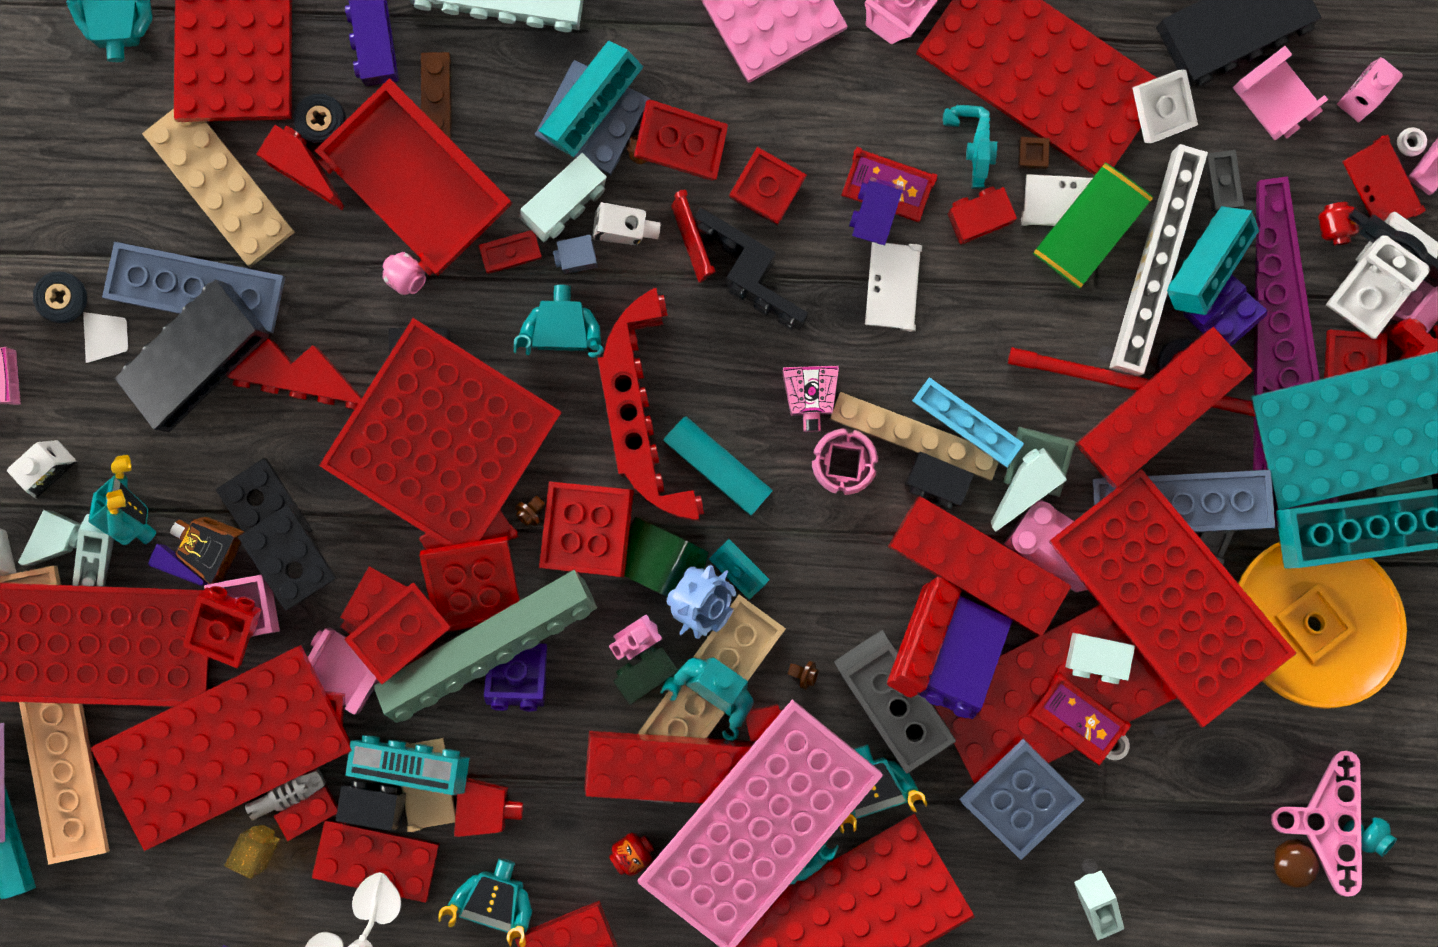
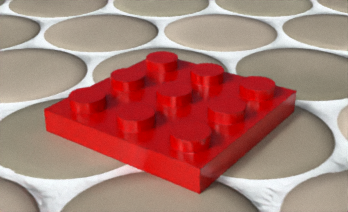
M549 482L539 568L563 571L575 570L581 573L624 577L634 490Z
M507 536L420 551L419 557L429 600L452 627L448 631L475 627L520 601Z

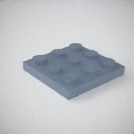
M576 60L572 62L535 133L536 138L559 150L561 149L550 142L538 130L586 70L587 66ZM628 87L575 155V158L583 153L600 171L611 176L630 141V137H632L643 116L645 103L650 98Z
M1022 739L969 789L960 800L966 808L1022 860L1084 801V798L1036 750Z

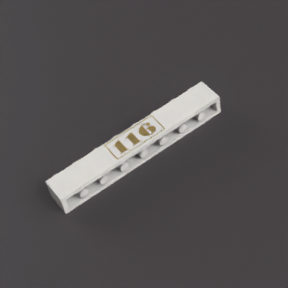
M1180 144L1171 153L1109 367L1110 370L1134 376H1140L1145 372L1168 293L1167 289L1172 279L1208 152Z

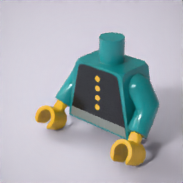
M129 455L117 456L111 465V470L115 476L93 493L88 522L122 545H127L135 537L142 543L147 544L156 535V530L147 524V506L128 489V479L123 472H129L132 469Z
M869 745L854 749L880 770L883 776L839 826L841 833H844L843 825L845 823H851L855 832L857 830L856 819L908 802L911 810L917 812L913 805L916 800H922L925 807L927 806L924 794L919 792L909 773L906 774L898 763L887 761L884 757L873 760Z
M498 858L494 873L483 871L479 875H472L457 889L448 906L443 907L439 911V922L444 915H451L452 919L449 921L448 927H453L456 923V913L460 912V918L507 932V941L510 947L512 940L516 937L521 938L520 947H525L526 938L524 933L528 929L532 908L528 893L523 889V882L511 879L515 863L507 859Z

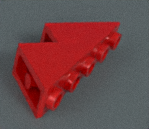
M267 339L228 375L229 378L233 379V386L250 389L251 384L261 386L260 391L278 394L279 390L290 391L289 397L306 400L307 395L318 397L317 402L333 406L335 401L345 402V408L355 410L362 399V396L323 352L314 345L292 362L274 341Z

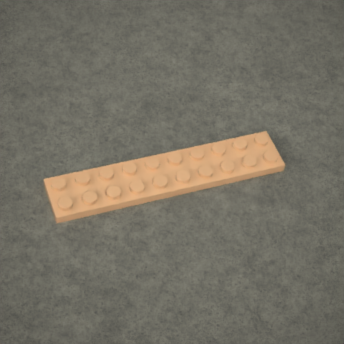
M49 566L0 576V583L61 585L58 566ZM19 702L48 865L109 852L83 704Z

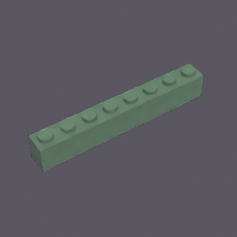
M573 570L405 666L383 685L380 682L374 684L373 687L384 715L396 723L406 721L424 707L436 704L438 699L445 695L459 691L464 684L475 678L485 676L492 668L511 661L520 652L534 648L541 640L550 635L558 634L569 624L589 616L590 612L598 607L585 580Z

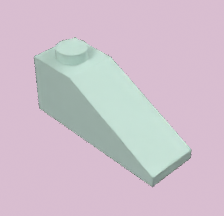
M1044 447L1039 451L1033 449L1022 458L1024 462L1020 464L991 520V525L995 532L1067 480L1064 473Z
M86 514L78 531L73 585L105 587L114 539L89 523V514Z

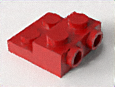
M206 587L197 596L183 647L238 668L243 662L249 639L254 635L262 609L255 607V602L250 598L239 597L235 599L228 596L227 590L222 587Z

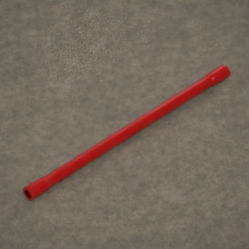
M1011 347L1007 363L1135 391L1150 380L1148 378L1043 356L1036 352ZM1224 395L1212 406V408L1255 417L1252 401Z

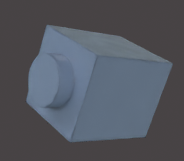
M591 235L557 241L558 250L553 251L556 267H562L564 274L598 268Z

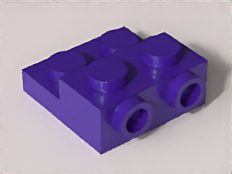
M1231 274L1206 315L1183 311V316L1202 333L1214 326L1232 347L1267 316V309L1248 294L1246 286Z
M539 643L534 648L526 649L515 655L511 661L499 664L489 670L486 674L484 689L486 705H491L492 709L498 711L507 710L509 705L520 706L521 710L527 712L537 711L538 706L544 707L547 680V644Z

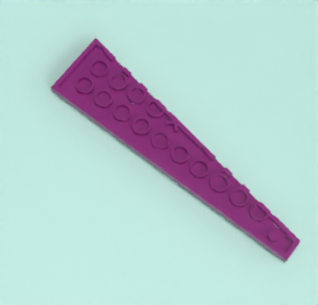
M1288 176L1259 180L1256 183V223L1259 232L1256 235L1255 300L1267 309V316L1255 325L1254 395L1320 380ZM1254 417L1253 471L1268 470L1256 417ZM1273 493L1275 526H1278L1276 517V510L1278 509ZM1337 496L1286 509L1339 502Z

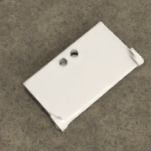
M1026 174L1024 211H1022L1021 226H1055L1092 178Z
M872 242L865 325L900 328V330L908 332L916 331L915 313L922 245L886 243L884 246Z

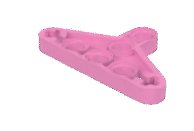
M1341 751L1332 758L1307 808L1281 807L1272 814L1271 821L1273 827L1279 833L1307 835L1336 893L1349 897L1356 895L1362 886L1360 760L1357 755L1350 751ZM1344 756L1347 757L1348 762H1353V767L1347 771V778L1353 776L1354 782L1349 780L1336 781V775L1339 777L1344 776L1343 767L1338 766V762L1342 761ZM1343 785L1351 787L1354 791V798L1350 802H1343L1338 797V789ZM1281 812H1289L1293 816L1294 824L1291 828L1285 829L1278 824L1277 818ZM1313 813L1321 815L1324 819V826L1317 831L1311 829L1307 822L1308 817ZM1349 815L1354 820V828L1350 832H1344L1339 828L1338 819L1340 816ZM1342 845H1350L1354 849L1355 856L1350 862L1341 860L1338 855V850ZM1337 864L1344 867L1355 865V871H1348L1349 880L1355 883L1353 887H1349V892L1345 891L1344 886H1339V880L1345 878V870L1337 871Z

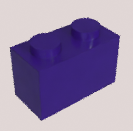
M870 177L868 184L862 182L857 198L863 200L860 211H853L849 224L850 227L854 228L852 236L885 246L904 186Z

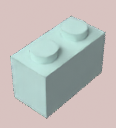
M1072 633L1065 667L1073 669L1072 675L1090 678V674L1093 673L1102 675L1101 681L1119 684L1120 679L1127 681L1129 679L1135 646Z

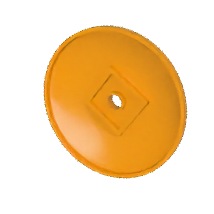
M1278 542L1261 552L1242 574L1238 584L1297 653L1262 681L1270 689L1295 703L1313 708L1330 709L1346 707L1361 702L1378 692L1392 678L1403 657L1406 645L1407 623L1404 607L1395 585L1374 559L1367 558L1303 568H1284L1281 544ZM1309 617H1315L1320 621L1321 628L1319 631H1314L1309 627Z

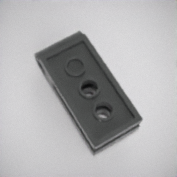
M882 629L836 659L834 663L907 774L955 743L956 739L935 707L927 702L926 698L918 694L910 698L887 685L898 652ZM895 699L903 700L907 705L906 711L902 714L894 713L890 708L891 702ZM911 724L920 725L923 729L922 736L916 739L909 737L906 732L907 727Z

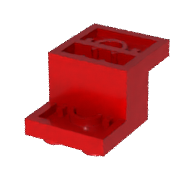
M1408 318L1392 324L1383 332L1388 334V340L1403 352L1398 360L1438 351V338L1434 339L1428 334L1426 326L1416 319Z

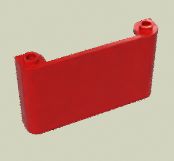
M390 78L315 150L321 157L317 162L329 174L335 171L421 258L418 265L429 276L433 273L439 276L513 204Z

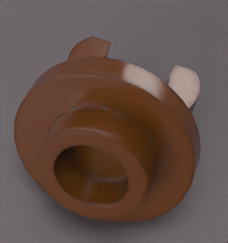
M537 495L528 505L519 502L515 506L517 510L516 516L526 526L530 524L537 526L540 523L537 514L545 503Z
M809 661L805 667L791 663L787 674L799 678L800 688L806 690L810 685L814 686L819 670L816 669V663L813 661Z

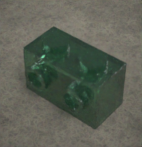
M654 645L640 654L642 660L632 666L629 662L616 671L619 677L613 681L630 705L679 670L663 646L658 649Z

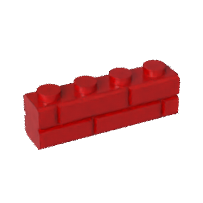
M938 576L931 580V582L923 585L887 681L889 687L910 698L926 690L930 680L929 676L932 675L948 630L947 626L951 622L962 591L959 587Z

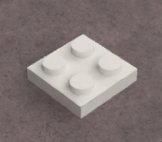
M1177 70L1132 87L1145 143H1154L1198 125L1186 70Z

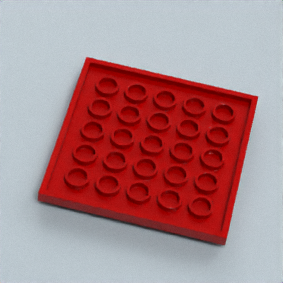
M412 318L319 466L445 546L481 541L562 412L431 328Z

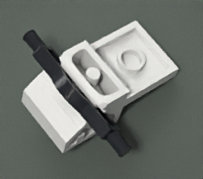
M1354 208L1347 218L1362 227L1359 233L1368 239L1369 242L1355 259L1358 261L1356 266L1330 298L1326 306L1370 338L1376 339L1409 294L1415 291L1423 280L1433 287L1438 286V242L1397 212L1390 213L1386 220L1383 221L1376 215L1368 218L1358 211L1357 208Z

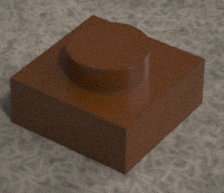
M1021 137L1019 139L1018 168L1047 169L1049 166L1050 138Z

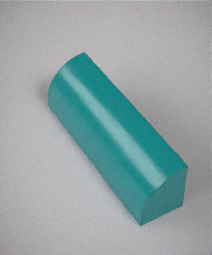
M607 41L538 131L562 151L575 157L643 69L642 64L628 49Z
M687 416L682 418L663 439L665 444L750 516L753 515L773 491Z
M6 787L5 842L0 843L1 900L36 888Z

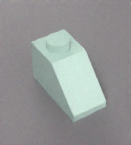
M43 510L18 563L34 566L72 552L73 548H77L78 531L81 524L55 511Z
M1102 871L1087 874L1074 882L1079 900L1097 940L1124 930L1117 898Z

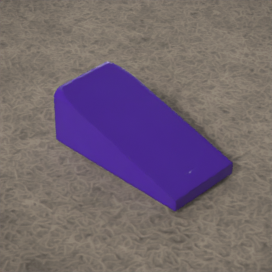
M156 544L148 563L150 564L149 566L200 586L209 585L208 582L181 561L174 551L166 545Z

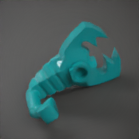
M956 105L951 107V109L946 108L944 110L943 125L959 127V116L979 118L973 143H967L966 160H972L973 164L971 188L984 190V182L988 176L989 164L995 165L997 157V141H990L989 139L990 112L981 106Z

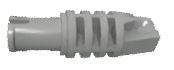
M318 768L313 769L268 791L267 795L245 804L247 814L252 813L249 817L252 821H255L257 818L273 810L283 811L299 803L301 800L307 799L321 789L326 781Z

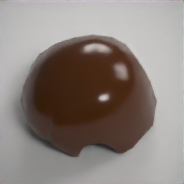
M1299 839L1286 840L1275 850L1273 868L1283 884L1292 888H1304L1316 880L1319 872V860L1308 843Z

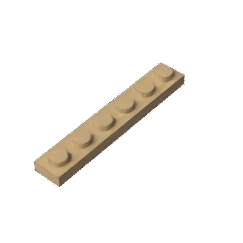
M842 392L839 393L829 419L916 453L921 451L989 481H992L999 463L968 440Z

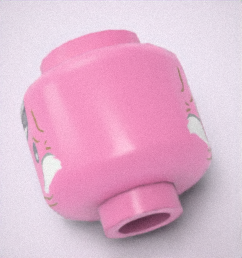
M401 252L396 255H390L384 261L382 277L384 282L401 295H408L410 293H417L423 287L426 281L425 271L418 265L419 261L410 254Z

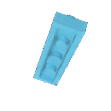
M930 377L912 400L916 405L1006 468L1009 467L1024 446V443Z

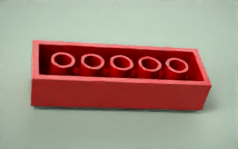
M1213 326L1192 342L1075 443V445L1113 488L1119 487L1253 370Z
M921 496L915 499L888 545V548L930 573L959 587L962 592L1001 615L1012 619L1013 622L1037 636H1043L1071 588V585Z
M589 731L584 786L585 795L588 797L704 803L756 741H729L727 739Z

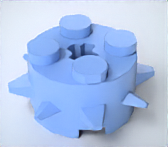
M709 565L706 570L703 568L697 569L694 566L686 570L676 589L668 594L667 604L671 606L673 618L683 623L680 635L691 628L695 638L699 639L702 635L707 636V633L711 630L718 632L727 623L733 612V608L729 607L731 596H736L734 586L725 581L728 570L718 577L715 575L712 565Z

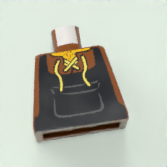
M208 517L194 519L190 525L179 519L174 523L170 531L171 535L182 541L176 552L177 557L209 584L224 579L242 544L238 536L245 533L240 529Z

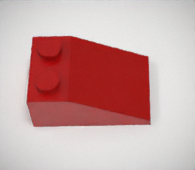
M274 125L256 154L274 170L342 211L345 205L313 153L305 146L307 141L288 126H285L283 130Z

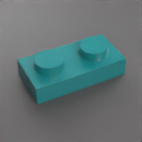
M730 539L709 558L722 573L728 570L726 577L749 600L770 580Z

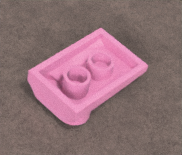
M866 0L865 25L888 43L894 44L899 40L911 37L938 0Z
M1040 499L1025 510L1003 545L1071 585L1070 589L1072 591L1088 590L1049 543L1053 537L1074 521L1056 510L1050 503Z

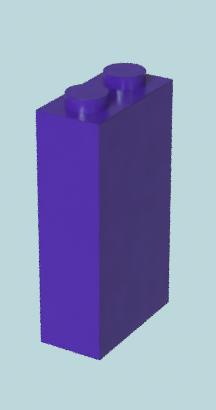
M959 596L951 622L947 626L948 630L932 675L929 676L928 686L925 691L918 695L926 698V701L932 705L944 706L952 710L959 717L973 719L982 709L1012 619Z

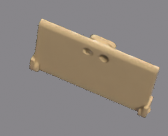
M443 738L411 744L406 743V747L415 748L416 744L433 746V752L442 753V749H445ZM401 786L402 792L406 793L407 832H415L425 827L455 822L456 808L453 795Z

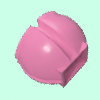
M846 429L834 430L826 434L814 449L813 453L816 455V459L812 461L813 473L817 481L832 493L836 494L837 491H842L844 495L858 493L872 482L877 473L874 469V464L878 463L876 448L872 441L859 431L854 430L852 433H848ZM832 448L859 452L856 478L829 474Z

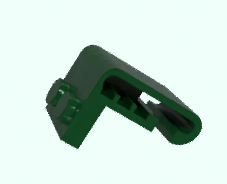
M635 517L629 530L624 576L668 597V594L676 589L688 568L693 566L697 569L704 568L709 552Z

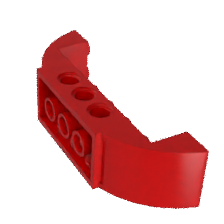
M653 288L637 298L625 309L614 324L607 339L603 357L598 358L618 473L621 477L626 476L633 487L649 503L663 512L681 519L700 521L699 515L704 514L701 495L695 496L694 490L660 496V492H665L661 473L656 474L654 464L659 463L656 444L651 445L649 436L654 435V429L650 415L645 416L644 408L649 407L645 387H640L639 379H644L640 358L635 359L634 351L639 350L635 330L663 325L662 317L668 316L664 295L658 296L657 288ZM628 380L632 383L631 388L626 392L617 390L618 384L621 381ZM630 408L637 411L635 419L631 421L622 419L625 410ZM632 437H640L642 439V445L639 449L631 450L628 448V441Z

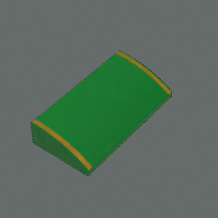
M1105 162L1032 254L1076 289H1080L1153 199V196Z

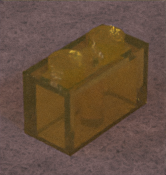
M254 826L240 833L224 866L252 879L265 871L280 838L274 836L275 831L266 826Z

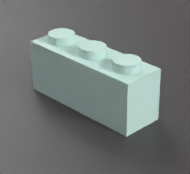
M581 153L520 209L519 219L543 242L550 236L554 239L564 230L565 226L563 224L570 218L573 220L578 218L585 210L584 205L590 199L596 201L604 193L607 176Z

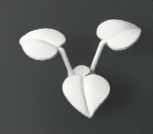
M378 872L366 878L353 896L352 909L354 915L362 920L369 919V923L359 939L355 940L348 947H373L367 940V936L374 922L376 921L380 924L390 923L400 912V894L384 873ZM321 932L313 936L305 947H344L342 939L336 934Z

